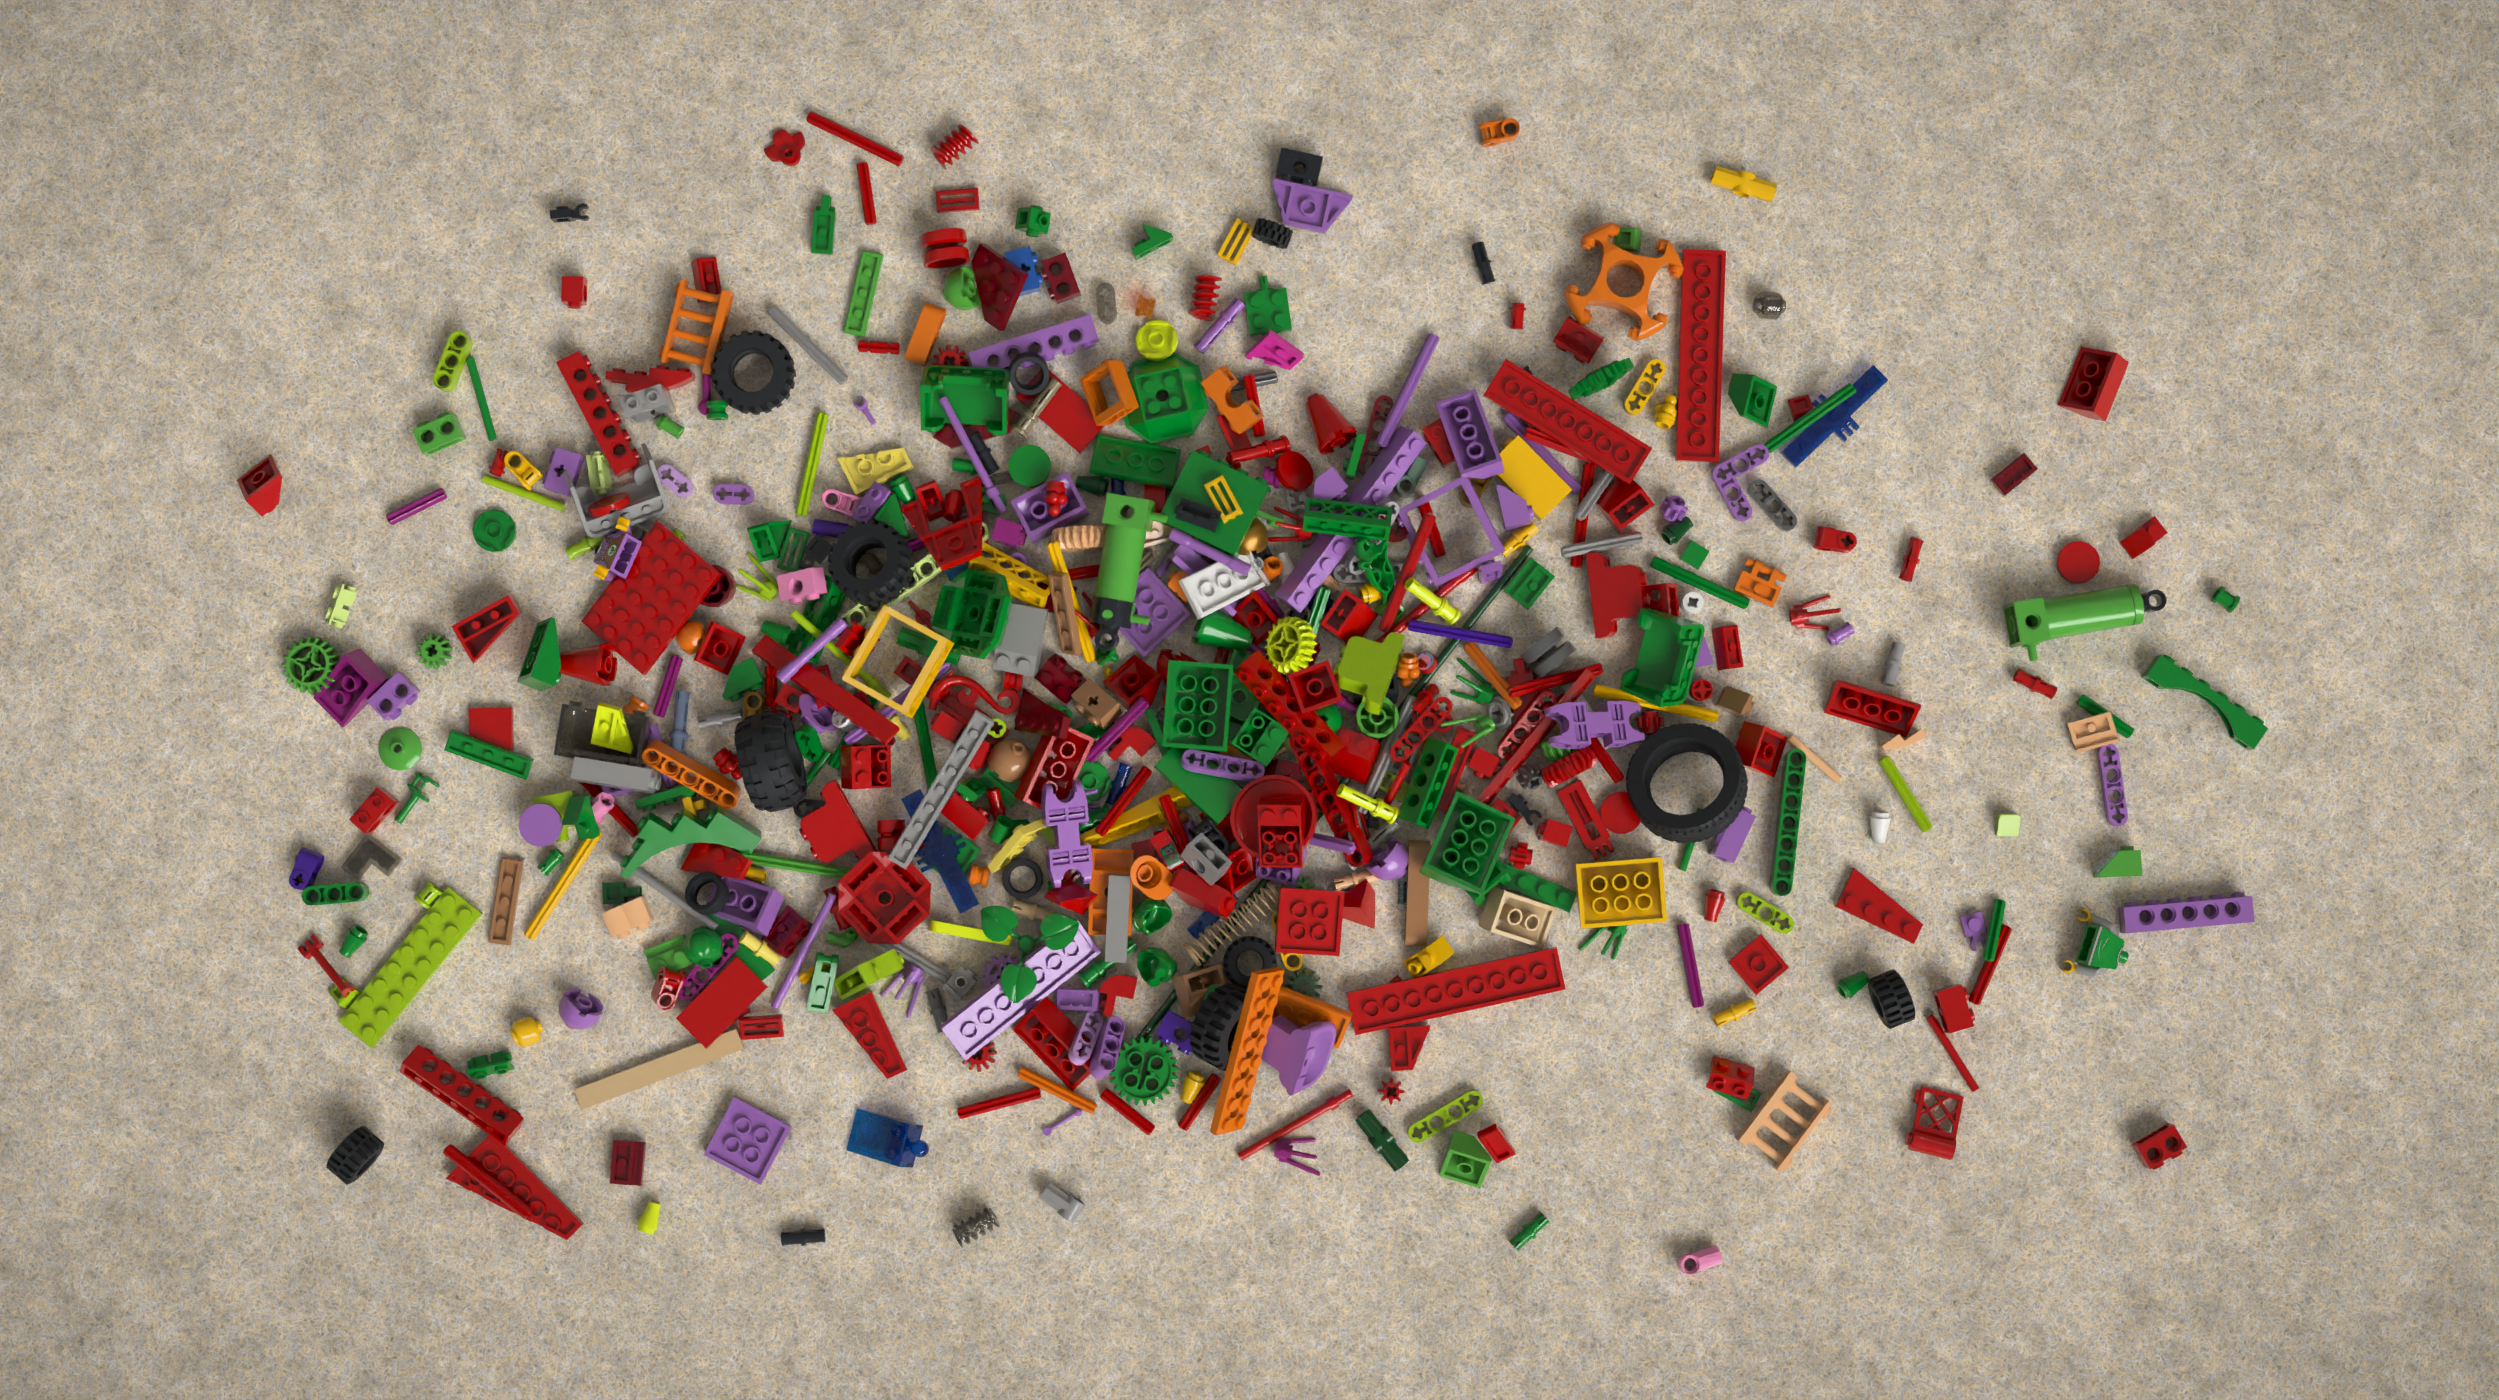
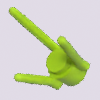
M748 552L747 556L768 581L764 580L761 583L749 573L739 568V573L759 586V592L737 584L736 587L759 597L764 602L766 599L771 602L779 592L777 581Z

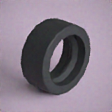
M1023 352L1017 355L1009 365V380L1012 387L1019 393L1034 395L1041 392L1047 386L1049 369L1046 361L1040 355L1033 352ZM1024 362H1034L1041 369L1040 380L1033 385L1021 384L1016 377L1017 368Z
M1018 858L1011 861L1005 867L1002 874V883L1005 890L1011 896L1018 899H1027L1035 896L1040 891L1043 884V873L1036 862L1027 858ZM1027 866L1034 871L1035 883L1031 889L1019 891L1012 886L1010 875L1016 867Z
M702 872L694 876L688 882L685 889L687 904L693 910L703 915H713L719 912L726 905L729 897L727 884L716 874L710 872ZM707 883H715L717 886L715 897L711 902L700 905L697 902L699 890Z

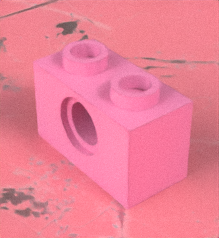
M811 567L776 576L780 601H789L790 605L802 603L804 598H807V600L819 599V595L827 593L823 568Z

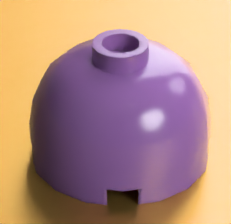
M1397 838L1388 840V846L1383 850L1379 847L1373 854L1372 861L1367 864L1369 866L1366 867L1367 870L1378 879L1385 881L1396 877L1399 879L1407 871L1406 866L1409 856L1406 848Z
M570 988L565 991L559 1003V1015L570 1029H588L597 1023L604 1007L595 996L588 993V998L581 994V989Z

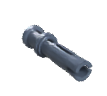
M676 691L673 730L669 733V737H671L670 747L687 756L685 745L686 739L689 737L688 732H686L690 692Z

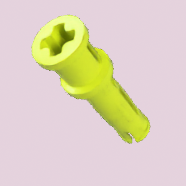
M1410 577L1405 582L1404 588L1427 604L1433 614L1445 619L1446 624L1452 625L1459 619L1460 609L1448 604L1447 599L1437 597L1413 577Z
M1341 784L1337 789L1336 795L1369 810L1372 816H1379L1385 819L1388 824H1392L1399 814L1398 806L1388 805L1381 798L1373 799L1345 784Z

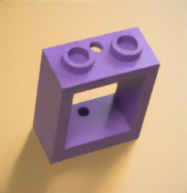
M1743 806L1735 821L1722 833L1717 834L1708 853L1709 855L1726 863L1735 862L1756 818L1755 815L1751 814V809Z

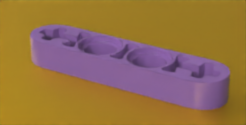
M2108 744L2098 748L2097 759L2106 819L2110 825L2118 827L2127 822L2128 812L2119 751L2115 745ZM2106 747H2108L2109 751L2113 752V755L2109 756L2110 762H2115V765L2104 766V763H2108V757L2103 756ZM2109 768L2114 769L2116 772V777L2112 781L2108 780L2105 776V772ZM2113 789L2119 793V799L2116 802L2111 801L2108 797L2109 792ZM2121 804V807H2117V813L2122 815V818L2118 820L2119 823L2112 819V815H2115L2116 812L2115 808L2110 809V805Z
M1194 749L1186 750L1181 758V765L1187 771L1244 782H1251L1262 777L1265 773V768L1260 762ZM1189 757H1193V764L1189 763ZM1201 758L1204 759L1202 766H1199ZM1214 760L1217 762L1218 767L1215 769L1209 768L1206 762ZM1228 765H1237L1239 771L1236 773L1230 772ZM1246 767L1245 774H1242L1243 768ZM1252 769H1256V776L1253 775Z

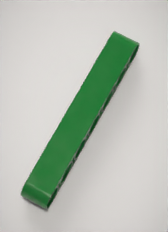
M1800 749L1787 751L1783 759L1769 885L1771 893L1776 896L1788 895L1793 885L1806 767V755ZM1792 753H1797L1800 757L1797 765L1790 761ZM1790 774H1794L1797 777V784L1795 786H1791L1788 783V776ZM1789 795L1795 799L1793 807H1788L1785 803V799ZM1787 816L1793 821L1789 829L1783 825V820ZM1783 838H1787L1790 841V847L1787 850L1781 847V840ZM1782 859L1788 863V868L1785 871H1781L1778 867V863ZM1780 880L1786 886L1782 893L1776 889V883Z

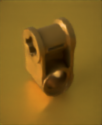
M1493 476L1486 479L1469 478L1479 499L1487 489ZM1463 489L1460 494V502L1464 507L1472 508L1470 501L1465 499V491Z

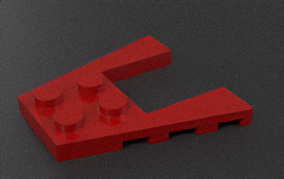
M979 476L960 483L969 518L930 532L920 499L900 506L903 514L942 571L982 556V480Z

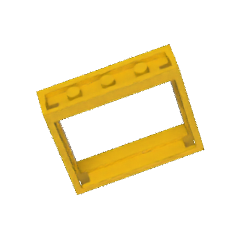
M883 605L877 611L873 625L866 630L864 634L865 639L861 646H858L854 651L852 662L845 667L842 680L912 719L954 643L894 609ZM891 616L938 641L902 705L855 680Z

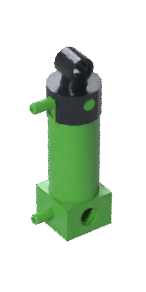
M1107 493L1102 523L1107 524L1089 618V622L1099 623L1100 628L1095 636V644L1101 650L1112 651L1116 649L1119 644L1118 630L1120 627L1131 629L1132 623L1148 625L1150 622L1149 617L1134 614L1136 607L1134 601L1146 533L1152 532L1153 521L1162 523L1168 521V515L1155 513L1157 503L1154 501ZM1132 508V515L1127 517L1128 509ZM1109 634L1112 638V642L1108 646H1105L1102 642L1103 636Z

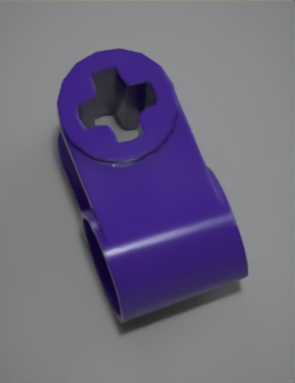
M303 847L296 857L295 865L289 876L291 887L304 890L306 887L313 886L318 872L323 865L324 855ZM300 877L305 880L304 883L299 881Z

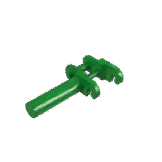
M415 772V779L411 784H407L409 790L413 789L414 792L394 820L402 824L419 798L425 802L430 801L422 795V789L426 783L430 782L438 788L440 784L428 776L423 777L421 772L419 774ZM420 779H422L424 782L420 786V788L417 789L415 785L418 783Z

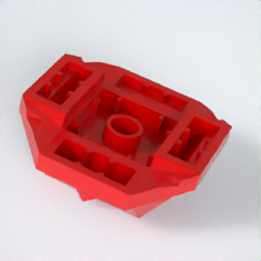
M869 852L838 881V912L869 944H899L930 915L932 883L912 862L907 869H904L887 859L891 852ZM883 892H888L891 895V901L888 904H883L880 900Z

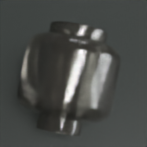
M1762 291L1754 298L1752 308L1753 312L1760 319L1776 320L1785 312L1786 302L1778 292Z

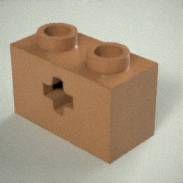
M1090 678L1071 695L1074 701L1073 707L1080 714L1084 712L1092 725L1095 727L1099 725L1103 730L1122 714L1118 702Z

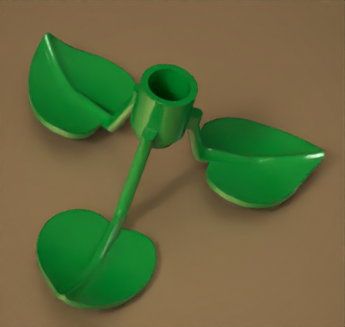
M988 906L981 909L982 930L988 939L1000 942L1007 939L1009 934L1018 939L1017 945L1022 951L1018 966L1009 964L1001 973L1002 989L1013 1003H1019L1030 995L1037 984L1035 972L1030 967H1022L1027 952L1035 948L1036 942L1044 939L1047 948L1050 950L1065 948L1077 934L1079 928L1078 921L1063 914H1050L1043 919L1040 925L1043 936L1034 939L1030 935L1020 936L1012 931L1018 925V918L1009 908Z

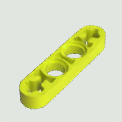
M930 920L928 931L1008 946L1011 945L1012 935L1009 934L1004 941L995 942L988 939L982 929Z

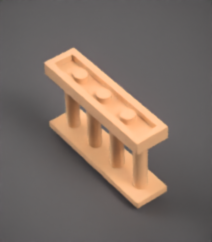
M1788 1070L1736 1138L1745 1146L1748 1143H1753L1777 1162L1774 1169L1779 1172L1789 1168L1793 1161L1791 1160L1792 1156L1820 1119H1825L1831 1111L1830 1106L1832 1105L1826 1099L1821 1104L1797 1086L1795 1081L1797 1076ZM1787 1091L1794 1093L1816 1110L1809 1121L1783 1102L1784 1099L1782 1097ZM1773 1109L1781 1110L1803 1127L1796 1138L1771 1120L1769 1115ZM1760 1126H1766L1790 1145L1784 1155H1781L1758 1137L1756 1132Z

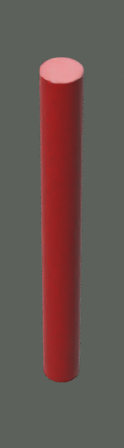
M1933 1014L1926 1018L1927 1022L1970 1090L1974 1092L1979 1089L1976 1081Z

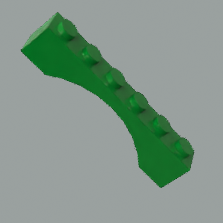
M2168 655L2155 656L2142 675L2144 680L2158 689L2183 690L2202 698L2220 715L2230 739L2247 750L2255 749L2268 730L2263 725V720L2253 715L2251 717L2245 713L2246 709L2243 706L2229 702L2228 696L2220 691L2215 692L2210 689L2211 685L2208 682L2194 678L2192 676L2193 673L2189 669L2178 667L2174 664L2175 660Z

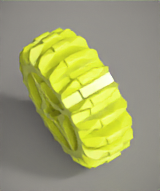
M1298 617L1278 619V626L1272 624L1273 630L1268 631L1269 638L1265 639L1267 646L1264 649L1268 651L1265 657L1269 659L1268 661L1278 672L1286 675L1309 667L1308 661H1314L1312 654L1316 653L1314 646L1318 644L1314 641L1317 636L1313 633L1314 628L1307 621Z

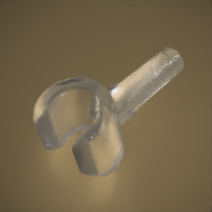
M1257 557L1254 562L1258 567L1251 562L1252 566L1249 571L1257 573L1266 587H1268L1271 583L1261 569L1264 566V562L1261 558Z

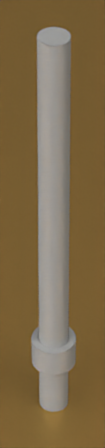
M615 850L610 857L620 864L624 856ZM640 867L633 872L634 875L705 926L714 931L719 925L708 916L693 910L686 900Z

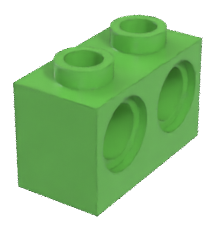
M449 412L438 415L437 419L432 422H421L417 425L418 428L412 430L422 454L426 456L466 439L457 416L453 413L449 414ZM449 423H452V431L450 433H445V426ZM428 432H432V440L426 442L425 435Z

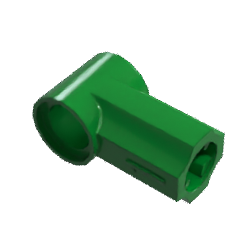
M999 815L988 832V836L995 843L1003 844L1007 838L1013 835L1012 831L1021 824L1025 826L1030 824V821L1028 819L1012 820L1005 815Z

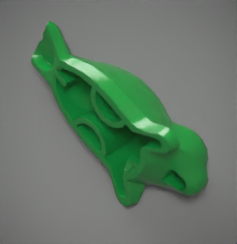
M1359 538L1353 548V553L1359 560L1358 567L1363 570L1370 584L1383 594V604L1386 605L1394 589V571L1387 558L1388 543L1382 541L1376 545L1370 540Z

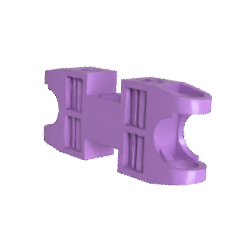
M1606 701L1598 706L1599 712H1587L1586 702H1566L1546 708L1544 710L1545 716L1557 721L1561 728L1558 736L1548 738L1549 746L1561 749H1583L1592 744L1591 738L1603 737L1604 748L1625 747L1645 740V734L1633 729L1629 723L1630 715L1641 712V706L1639 703L1630 701Z
M1074 780L1069 796L1063 800H1058L1056 794H1053L1051 783L1044 784L1041 796L1042 824L1053 826L1055 846L1045 847L1046 868L1053 888H1060L1061 880H1063L1065 872L1069 869L1077 870L1083 885L1089 884L1093 867L1091 844L1088 842L1080 843L1079 822L1089 821L1088 804L1083 785L1080 780Z

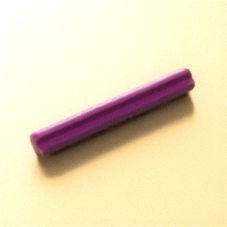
M1140 697L1091 746L1086 760L1093 763L1149 707V702L1145 698Z
M1683 923L1677 925L1691 1004L1693 1008H1699L1704 1006L1692 937L1689 924Z

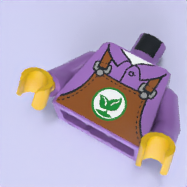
M619 516L615 528L620 530L614 534L606 535L601 545L595 549L594 563L598 566L593 575L601 580L611 581L614 574L626 579L642 544L641 541L632 537L629 525L630 519Z

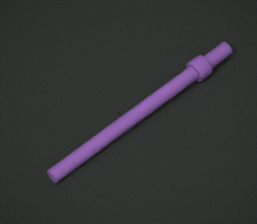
M947 396L941 398L939 401L982 480L989 500L992 499L999 514L1006 511L1007 509L999 496L1001 494L997 486L994 487Z

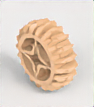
M1096 525L1056 528L1052 531L1051 542L1057 541L1061 552L1103 550L1106 528Z

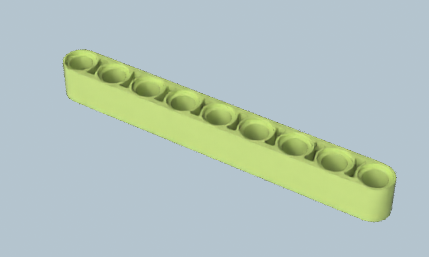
M982 522V526L985 528L982 542H985L990 537L991 530L987 524ZM928 554L917 562L914 567H911V570L914 572V585L906 589L902 588L900 590L901 595L891 599V602L886 604L883 601L880 602V608L883 605L892 608L942 572L931 554ZM926 563H931L933 566L930 574H924L922 571ZM859 603L842 615L841 618L848 624L847 628L849 629L852 625L851 621L854 614L860 612L863 619L859 625L865 627L875 620L877 611L873 612L870 604L864 606Z

